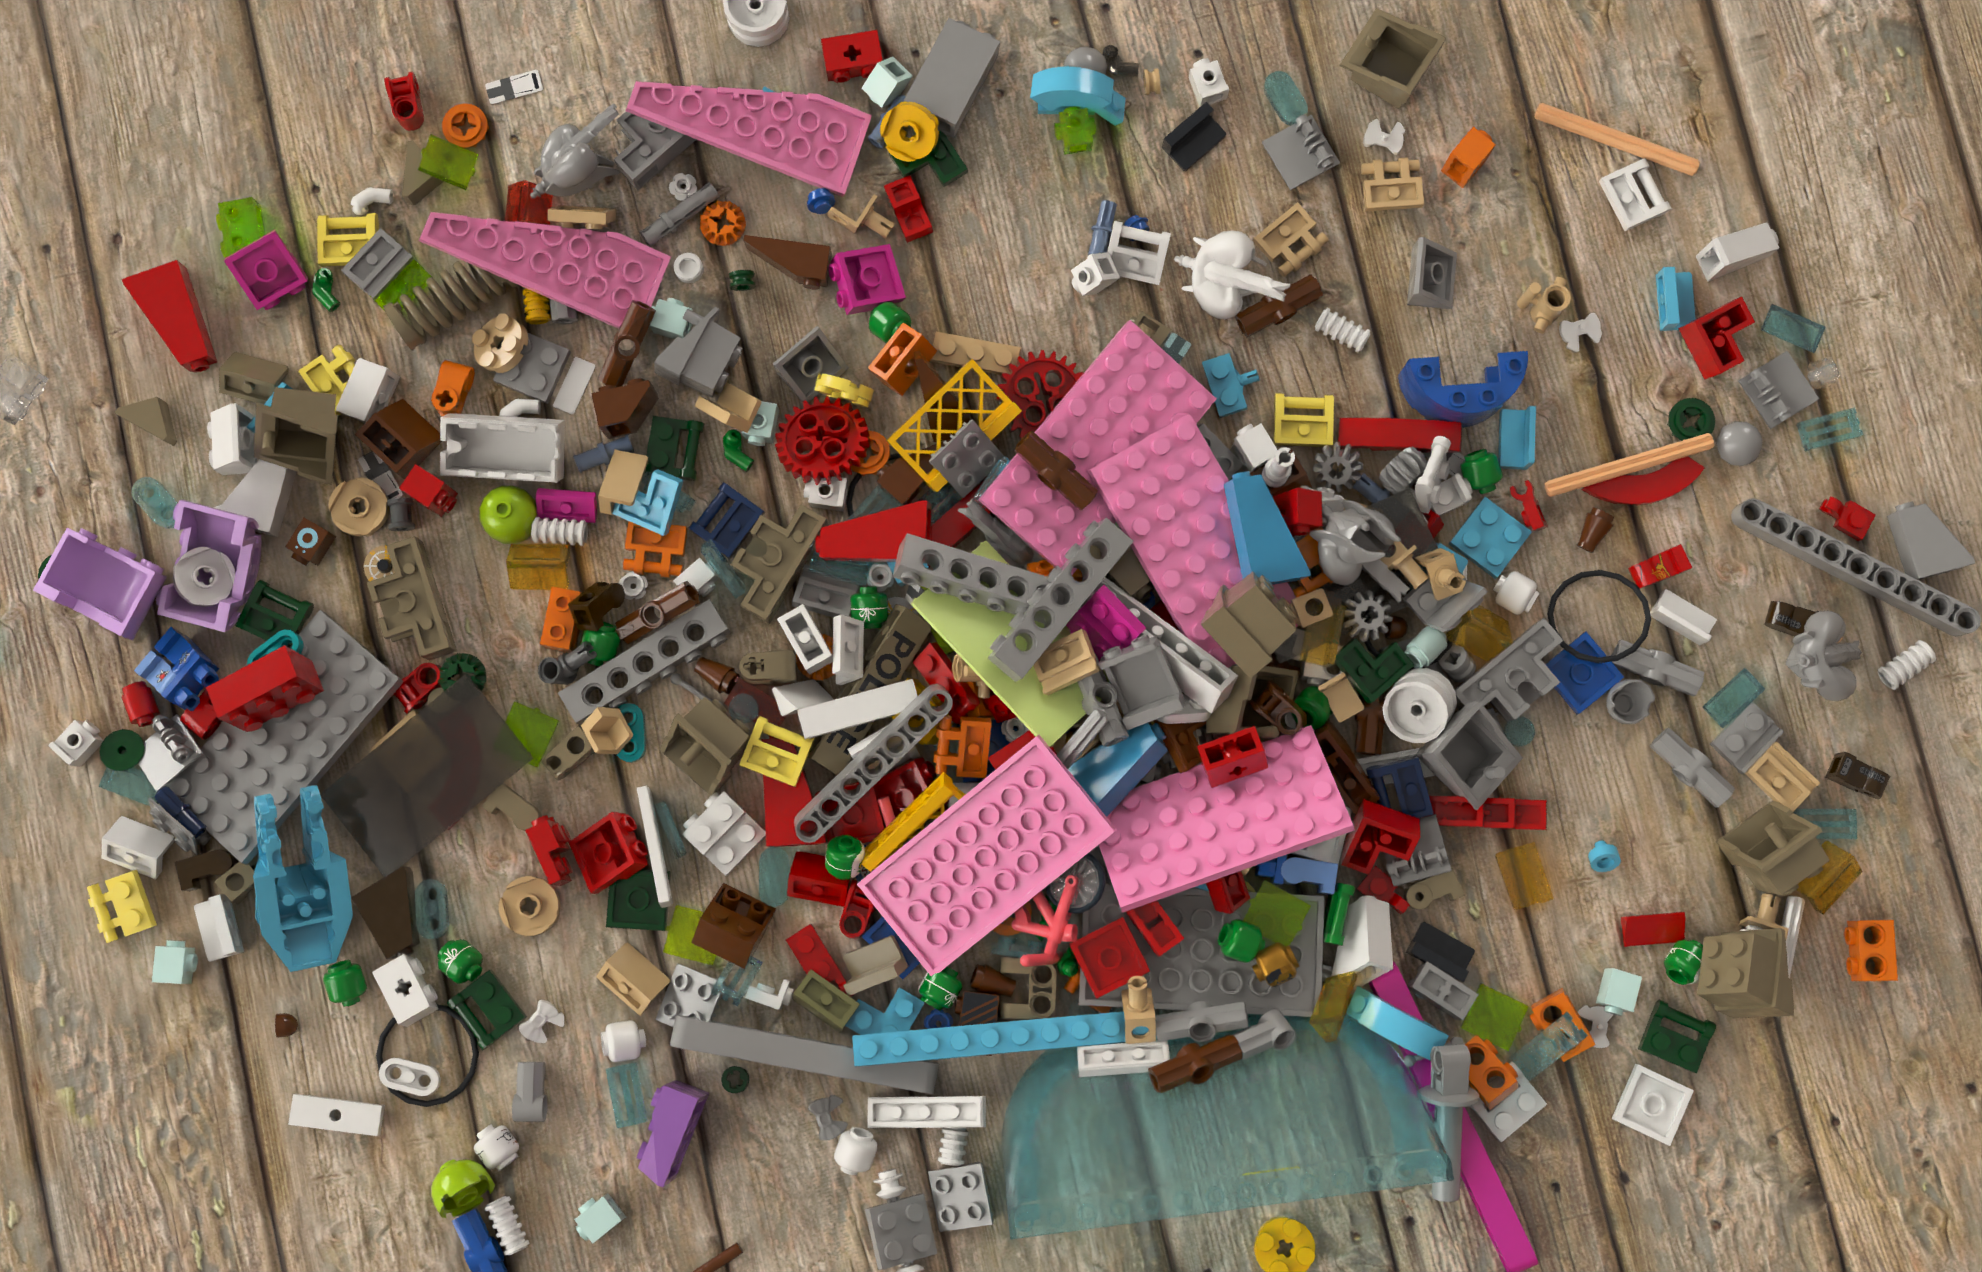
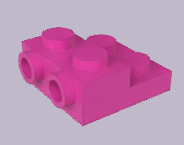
M276 230L224 258V262L256 310L262 307L268 310L281 302L279 297L288 292L291 296L297 294L306 287L304 283L308 281L307 275L294 255L289 252Z
M890 244L840 252L830 261L831 264L828 266L829 277L832 281L837 282L839 288L836 294L837 303L840 308H845L846 315L872 311L876 306L884 302L898 303L905 300L906 295Z
M1105 585L1098 589L1066 624L1070 629V634L1080 629L1087 632L1094 653L1099 661L1104 656L1103 652L1115 646H1120L1121 649L1130 646L1131 641L1138 638L1146 629L1138 618Z

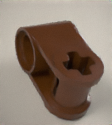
M1271 680L1266 683L1267 688L1258 698L1252 699L1249 702L1258 714L1276 726L1283 734H1295L1302 728H1305L1307 724L1305 711L1280 686ZM1288 712L1296 715L1298 719L1296 728H1290L1285 723V716Z

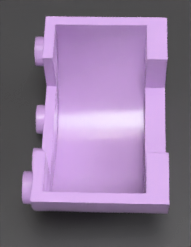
M179 500L173 511L174 529L184 530L180 535L179 541L182 546L180 557L177 558L175 564L186 552L198 547H208L225 554L231 560L236 574L233 588L228 597L220 600L218 604L208 607L193 606L187 603L177 593L174 583L162 586L156 598V604L158 605L157 615L226 632L238 621L241 613L237 611L243 603L247 602L256 582L262 544L261 535L255 534V529L258 530L259 528L258 522L251 517L186 500ZM203 569L198 570L199 575L196 577L198 582L208 585V579L212 577V574L210 572L205 573Z
M66 528L33 591L93 619L100 626L119 636L133 640L167 578L162 574L164 569L144 558L140 562L135 561L137 555L122 547L117 552L97 542L98 536L83 528L80 529L79 533Z

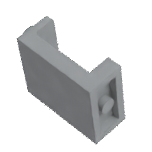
M1148 635L1138 637L1131 641V646L1123 649L1120 646L1112 647L1103 652L1104 656L1099 661L1100 669L1105 670L1110 684L1117 691V700L1124 714L1122 721L1126 730L1184 708V696L1157 635L1151 638Z

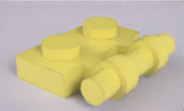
M337 345L331 350L336 359L330 363L325 356L320 355L298 370L312 392L336 394L335 415L338 416L342 413L336 411V407L347 382L343 383L337 372L344 369L350 377L355 366L354 357L350 352H346L342 345Z
M137 870L105 880L109 891L102 894L99 883L87 887L90 899H88L90 908L94 907L100 923L97 924L99 933L103 932L106 943L118 939L115 927L121 926L126 937L157 925ZM111 900L118 916L114 919H111L106 902Z

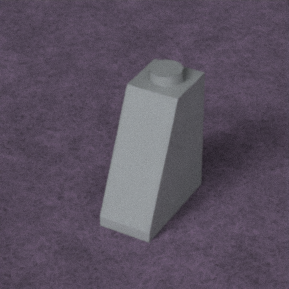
M1913 501L1896 506V512L1887 516L1905 574L1920 580L1975 564L1974 557L1926 504L1914 506Z

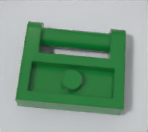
M1336 883L1334 894L1328 895L1324 912L1323 943L1343 946L1345 937L1342 936L1350 896H1354L1355 886Z

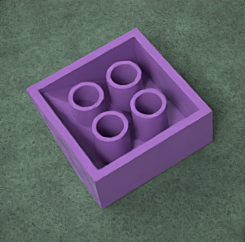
M678 1080L665 1084L655 1091L651 1101V1106L655 1108L648 1127L652 1134L648 1143L643 1141L637 1155V1159L641 1160L638 1168L660 1187L666 1186L676 1178L709 1095V1092Z

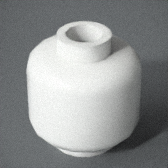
M1517 571L1511 572L1508 577L1501 575L1493 589L1498 593L1496 603L1515 615H1520L1523 611L1528 613L1540 594L1536 591L1537 583Z
M633 1020L608 1024L605 1032H601L603 1055L608 1056L612 1062L637 1059L641 1053V1048L646 1047L644 1029L638 1030L637 1024Z
M852 1127L849 1131H845L840 1135L834 1159L841 1166V1171L849 1175H857L858 1172H866L871 1168L877 1151V1142L873 1139V1134L863 1128Z

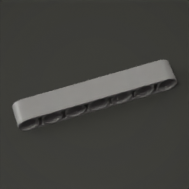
M939 684L927 687L796 815L794 826L796 835L801 841L812 843L818 840L949 713L953 702L945 687ZM943 694L945 700L942 705L937 707L930 705L932 696ZM921 715L924 719L920 726L914 728L908 725L909 719L912 716ZM899 736L902 738V742L897 748H889L886 745L889 738ZM871 757H877L881 760L879 766L875 769L865 767L866 761ZM850 778L859 780V785L853 790H847L843 787L845 781ZM833 799L838 802L836 808L831 811H826L822 808V804L826 800ZM808 820L816 823V827L809 832L803 831L800 828L801 824Z

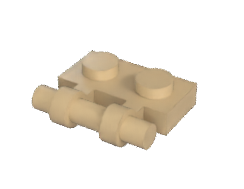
M1405 157L1390 162H1382V159L1372 160V163L1361 164V175L1372 174L1374 179L1364 180L1363 182L1365 212L1422 208L1424 206L1422 176L1410 177V172L1420 170L1419 159L1408 160ZM1398 173L1399 178L1384 179V174Z
M1297 202L1254 237L1253 242L1271 262L1279 256L1285 260L1278 267L1279 273L1285 277L1291 271L1296 272L1300 269L1302 262L1311 255L1315 256L1322 251L1321 247L1329 239L1323 232L1315 238L1310 234L1309 231L1317 223ZM1298 240H1301L1305 246L1294 254L1290 247Z

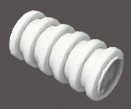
M1328 307L1326 310L1324 309L1315 325V331L1319 332L1321 330L1324 332L1323 335H1331L1332 340L1337 338L1340 340V344H1348L1347 348L1349 349L1354 347L1357 353L1362 351L1371 334V330L1366 329L1365 331L1362 329V325H1354L1355 322L1353 320L1348 322L1346 321L1347 317L1343 316L1341 318L1338 316L1339 313H1331V309Z
M536 517L532 522L531 536L534 543L542 541L544 544H548L551 541L552 544L561 542L562 545H566L567 542H570V545L573 546L576 543L584 546L588 538V524L585 520H581L579 523L576 519L568 522L567 519L559 521L558 518H554L553 521H550L546 517L544 520Z
M1918 640L1915 646L1911 645L1908 648V651H1903L1900 653V656L1894 657L1893 662L1888 661L1885 667L1881 666L1878 669V675L1887 687L1896 690L1899 684L1903 685L1906 682V679H1911L1914 677V674L1920 673L1921 668L1925 669L1929 666V663L1933 664L1936 661L1935 652L1926 642Z
M966 1127L942 1128L944 1138H941L940 1142L943 1143V1147L939 1148V1152H942V1155L938 1157V1161L945 1165H964L965 1160H962V1157L966 1155L964 1146H967L965 1136H968L969 1132L966 1131Z
M504 1196L487 1204L485 1211L490 1212L491 1215L488 1218L494 1221L492 1227L497 1229L498 1233H496V1236L502 1240L499 1244L501 1247H505L504 1255L509 1256L528 1247L527 1245L530 1243L529 1240L524 1239L525 1231L521 1232L520 1227H522L521 1222L517 1223L518 1215L512 1211L515 1209L514 1205L510 1206L509 1204L510 1196Z

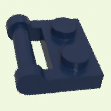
M723 482L718 488L719 493L697 522L693 521L688 529L731 559L749 535L759 516H763L765 512ZM728 498L735 501L711 533L705 530Z
M1418 755L1366 768L1367 776L1372 780V784L1380 796V799L1377 801L1379 805L1392 809L1383 776L1392 774L1401 807L1399 812L1416 818L1434 814Z

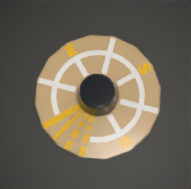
M386 545L374 548L366 556L363 567L364 574L369 582L395 573Z

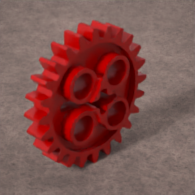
M1041 350L1038 358H1035L1031 351L1028 353V361L1019 356L1017 358L1018 367L1011 363L1008 365L1011 375L1002 373L1001 378L1006 384H998L997 386L1022 410L1011 421L1013 425L1009 430L1012 433L1019 429L1021 431L1019 435L1020 440L1029 431L1035 432L1046 419L1044 403L1042 400L1037 401L1036 399L1040 394V390L1034 378V373H1038L1040 377L1043 395H1049L1050 397L1046 401L1049 414L1054 410V402L1061 401L1084 374L1083 372L1076 374L1073 372L1076 363H1072L1069 366L1065 365L1067 356H1063L1058 361L1056 360L1055 351L1052 352L1049 358H1046L1044 350ZM1046 374H1056L1060 379V384L1056 387L1049 386L1045 381ZM1018 382H1029L1032 386V393L1028 395L1020 393L1017 387ZM996 396L995 400L998 402H1002V400L998 396ZM1036 409L1040 413V421L1033 423L1027 420L1026 410Z
M826 396L824 403H820L819 399L814 397L812 405H809L804 400V408L801 410L793 406L795 414L793 416L785 414L784 417L787 424L779 423L778 427L781 433L775 434L777 440L775 448L777 453H779L780 463H783L786 472L791 471L795 479L802 475L804 483H807L812 477L816 485L819 484L821 478H825L828 485L831 484L833 476L842 481L841 473L844 471L852 475L851 466L860 467L861 463L858 457L866 458L865 448L870 447L868 440L870 436L865 418H861L859 409L853 410L850 402L843 406L841 398H837L833 404L829 396ZM810 425H815L811 429H806ZM840 426L843 427V428L840 429V430H834V429L837 428V427H840ZM810 450L808 454L802 455L803 452ZM834 452H840L835 456H830Z

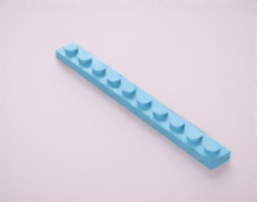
M1123 1011L852 1036L855 1067L1126 1043ZM1139 1026L1134 1028L1132 1033L1144 1035L1149 1029Z

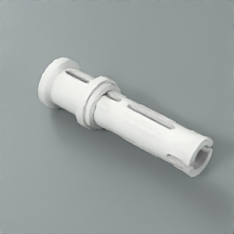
M1280 448L1276 455L1265 464L1262 470V478L1268 486L1280 487L1285 484L1290 476L1291 465L1295 461L1294 452L1289 453L1290 448Z

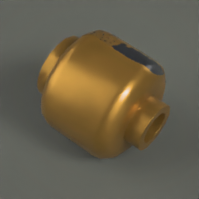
M1280 942L1260 950L1255 957L1257 964L1252 966L1259 982L1266 980L1271 987H1276L1293 979L1297 974L1296 968L1300 967L1290 945L1285 947Z

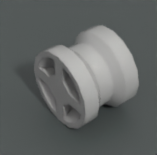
M1459 645L1452 646L1439 660L1442 669L1455 682L1467 681L1476 670V663L1472 657Z

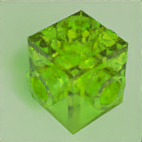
M1075 106L1059 112L1058 123H1054L1056 141H1062L1064 155L1092 151V135L1096 134L1094 117L1089 118L1088 109H1080V107Z

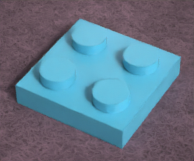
M1484 497L1449 542V545L1496 579L1532 531L1491 500Z

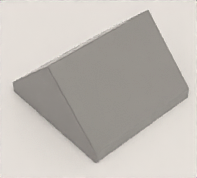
M1425 237L1418 238L1411 253L1407 305L1452 309L1456 252Z
M818 326L773 363L776 373L802 403L804 400L809 403L819 394V392L815 391L818 374L839 377L849 369Z

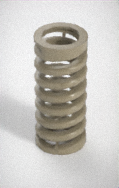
M456 261L453 264V269L463 289L447 270H442L439 273L450 298L433 278H428L426 284L437 306L420 286L413 288V293L424 315L408 295L402 294L400 296V302L412 325L403 316L402 307L398 302L395 304L389 302L383 308L397 332L413 351L416 346L426 343L427 336L425 331L432 336L440 334L438 322L443 327L450 328L453 326L451 314L458 320L465 319L467 315L464 305L470 311L476 312L480 309L477 297L485 304L491 303L493 296L490 288L497 295L503 296L506 293L504 283L507 287L511 286L513 288H516L517 284L468 263L476 279L475 281L466 268L459 261Z

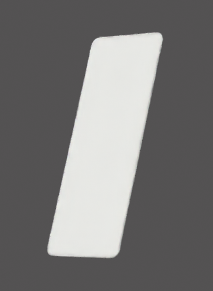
M578 357L574 358L553 407L569 414L575 413L595 369V364Z

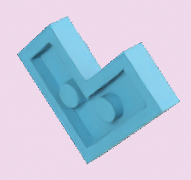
M657 469L652 473L647 494L638 491L632 506L615 503L612 514L664 536L669 533L684 480Z
M900 987L885 1013L858 999L857 1002L860 1005L845 1026L860 1035L909 1031L925 1002Z

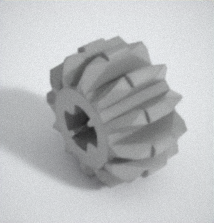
M1335 442L1334 450L1330 446L1325 445L1323 447L1324 454H1316L1315 460L1318 463L1313 466V471L1320 473L1316 478L1317 482L1326 480L1325 488L1330 489L1332 484L1336 485V491L1339 493L1342 491L1343 484L1348 489L1353 488L1352 480L1359 481L1361 479V474L1358 471L1362 470L1364 465L1362 462L1357 461L1360 457L1358 451L1350 454L1352 447L1350 444H1347L1345 449L1342 450L1340 449V442ZM1337 462L1338 466L1340 463L1343 464V471L1339 472V468L1335 471L1333 469L1334 463Z
M1414 447L1405 448L1381 471L1379 480L1395 496L1401 495L1412 487L1419 477H1422L1428 461Z
M1367 591L1364 597L1360 592L1354 594L1355 601L1351 599L1345 601V605L1350 610L1341 611V616L1348 617L1349 621L1344 622L1342 626L1343 628L1353 627L1349 634L1350 637L1353 638L1360 632V641L1365 642L1369 636L1371 639L1377 640L1379 639V632L1387 633L1389 629L1383 622H1391L1393 618L1390 615H1384V612L1390 610L1391 606L1389 604L1380 605L1384 599L1382 595L1377 596L1373 601L1372 591ZM1368 610L1367 614L1372 615V620L1365 623L1364 620L1366 618L1362 619L1361 613Z

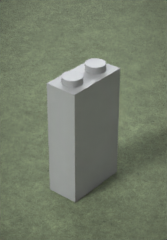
M948 18L904 101L915 102L926 107L937 117L939 121L938 130L955 138L999 55L1000 41L996 40L989 33H981L970 28L963 21H955Z

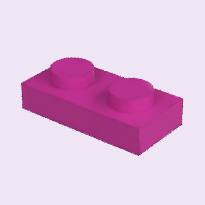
M537 489V517L541 519L546 517L550 520L558 518L559 520L567 519L568 521L576 519L577 522L585 520L588 523L596 522V492Z

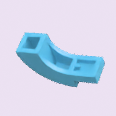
M1069 66L1049 68L1033 74L1030 98L1050 112L1063 106H1080L1094 111L1114 126L1122 123L1124 120L1126 98L1113 90L1114 80L1109 76L1091 69Z
M1357 986L1344 1011L1370 1030L1430 1060L1431 1049L1434 1046L1445 1045L1449 1035L1431 1024L1404 1012L1360 986Z

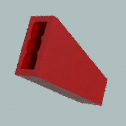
M175 260L122 279L123 285L181 366L190 372L197 373L210 368L209 365L217 363L188 270L183 264Z
M921 500L821 527L820 535L816 536V552L819 553L820 558L827 561L896 562L899 546L907 533L931 540L932 504Z
M770 735L769 739H761L764 743L798 755L796 745ZM804 768L796 787L763 775L766 846L785 847L828 844L826 833L812 843L803 842L796 835L794 819L814 798ZM808 820L803 822L800 828L803 831L809 832L816 827V823Z

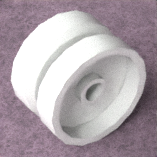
M723 0L729 28L734 36L746 45L755 47L770 45L780 39L787 30L790 17L786 0Z
M1428 668L1412 669L1398 679L1386 695L1383 704L1384 720L1390 731L1400 739L1411 743H1426L1437 738L1454 715L1457 705L1456 692L1450 681L1441 673Z

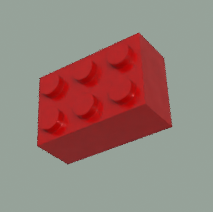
M285 645L206 687L217 718L245 732L260 729L263 723L268 720L286 715L289 709L298 704L312 701L315 695L324 691L312 660Z

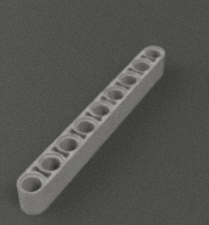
M1755 498L1748 499L1732 510V521L1738 528L1951 636H1963L1976 631L1980 627L1981 617L1974 608ZM1745 507L1752 510L1754 514L1753 520L1745 517ZM1771 521H1775L1780 526L1779 534L1772 531L1770 527ZM1798 534L1805 537L1806 547H1802L1797 542ZM1824 548L1830 549L1833 553L1832 561L1824 556ZM1851 561L1858 564L1859 574H1855L1851 570ZM1878 575H1882L1885 578V588L1878 584ZM1905 588L1911 591L1913 595L1912 601L1907 600L1904 596ZM1932 602H1935L1939 607L1938 615L1931 610ZM1959 615L1966 621L1965 628H1962L1958 623Z
M676 1015L670 1046L928 1094H934L940 1065L931 1061H917L855 1067L853 1047L682 1015Z

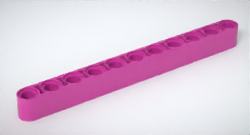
M1394 961L1392 970L1368 982L1376 996L1424 1021ZM1398 1045L1404 1058L1407 1055H1417ZM1424 1058L1417 1061L1414 1066L1409 1067L1419 1090L1431 1084L1430 1060ZM1425 1102L1434 1119L1435 1105ZM1463 1107L1460 1176L1506 1272H1523L1539 1264L1538 1259L1466 1108Z

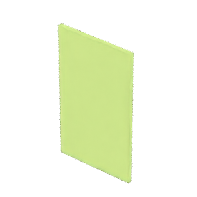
M987 541L980 543L971 552L1008 564ZM952 572L954 577L961 579L957 573ZM980 581L983 586L990 588L986 582ZM929 588L919 597L913 599L911 605L1034 736L1040 735L1049 747L1054 746V743L1086 715L1082 707L1084 697L1078 682L1051 695H1046L1042 691L1043 686L1039 682L1034 666H1032L1023 679L1014 682L988 659L989 655L993 652L990 649L992 643L999 635L1002 634L1005 637L1011 630L1008 624L1014 618V614L1005 611H992L985 605L975 602L966 603L959 600L958 597L946 593H934ZM1009 590V592L1012 595L1018 597L1016 592H1014L1013 590ZM1035 621L1038 627H1045L1043 623ZM1065 626L1053 642L1070 635V629ZM1017 636L1015 639L1016 647L1021 651H1025L1027 648L1025 638ZM1102 669L1107 682L1110 683L1105 670ZM1095 696L1097 701L1100 702L1102 700L1100 697Z

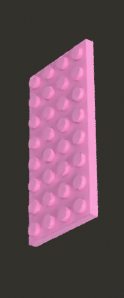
M1129 320L1034 433L1043 439L1054 451H1059L1067 456L1075 464V470L1097 489L1087 472L1088 470L1190 413L1197 424L1217 398L1135 323ZM1016 454L978 500L1054 568L1057 565L1061 568L1068 560L1064 557L1067 551L1075 543L1080 545L1086 538L1083 532L1094 520L1097 523L1106 517L1112 523H1115L1116 520L1099 491L1089 505L1083 510H1079L1058 490L1054 491L1046 486L1037 477V471ZM1072 568V575L1077 570V568Z
M1188 413L1096 465L1087 472L1120 529L1134 541L1130 546L1179 631L1229 668L1236 663L1201 625L1203 617L1211 607L1220 587L1225 585L1230 589L1243 579L1224 484L1229 480L1192 416ZM1287 582L1273 585V591L1279 600L1284 597L1291 604L1290 600L1296 598Z
M1312 726L1302 728L1299 732L1292 735L1285 734L1262 742L1269 768L1211 788L1203 765L1200 764L1186 772H1178L1133 788L1107 816L1117 830L1099 844L1122 913L1354 831L1353 823Z
M1037 735L857 885L925 970L932 976L935 973L941 972L1117 829L1043 738Z

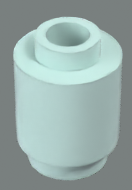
M1424 627L1406 646L1405 654L1413 662V667L1416 669L1428 667L1447 648L1446 635L1444 632L1432 627Z

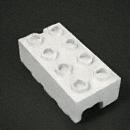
M448 413L441 417L440 441H447V449L440 452V476L555 483L564 478L565 420Z

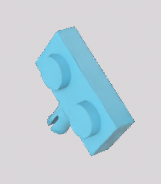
M1230 353L1203 361L1202 366L1211 393L1217 398L1215 405L1219 418L1247 410L1243 386L1260 381L1257 370L1255 369L1240 375L1234 368Z

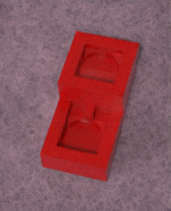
M910 175L884 185L885 192L907 243L933 233L932 225Z

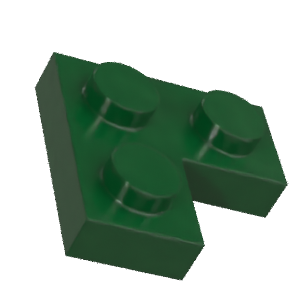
M939 131L935 148L924 158L906 162L895 158L889 153L890 158L903 178L912 175L929 164L943 187L968 173V168L946 135Z
M1353 638L1331 657L1367 703L1374 702L1414 666L1397 642L1391 643L1373 659L1358 639Z

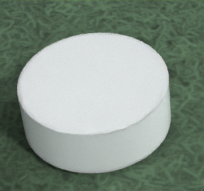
M683 253L676 258L674 272L680 281L694 283L701 278L704 268L697 255Z

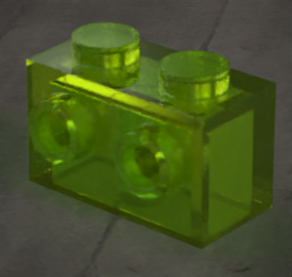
M253 197L218 203L219 213L216 214V222L223 234L224 241L220 242V248L224 258L265 235L261 205Z

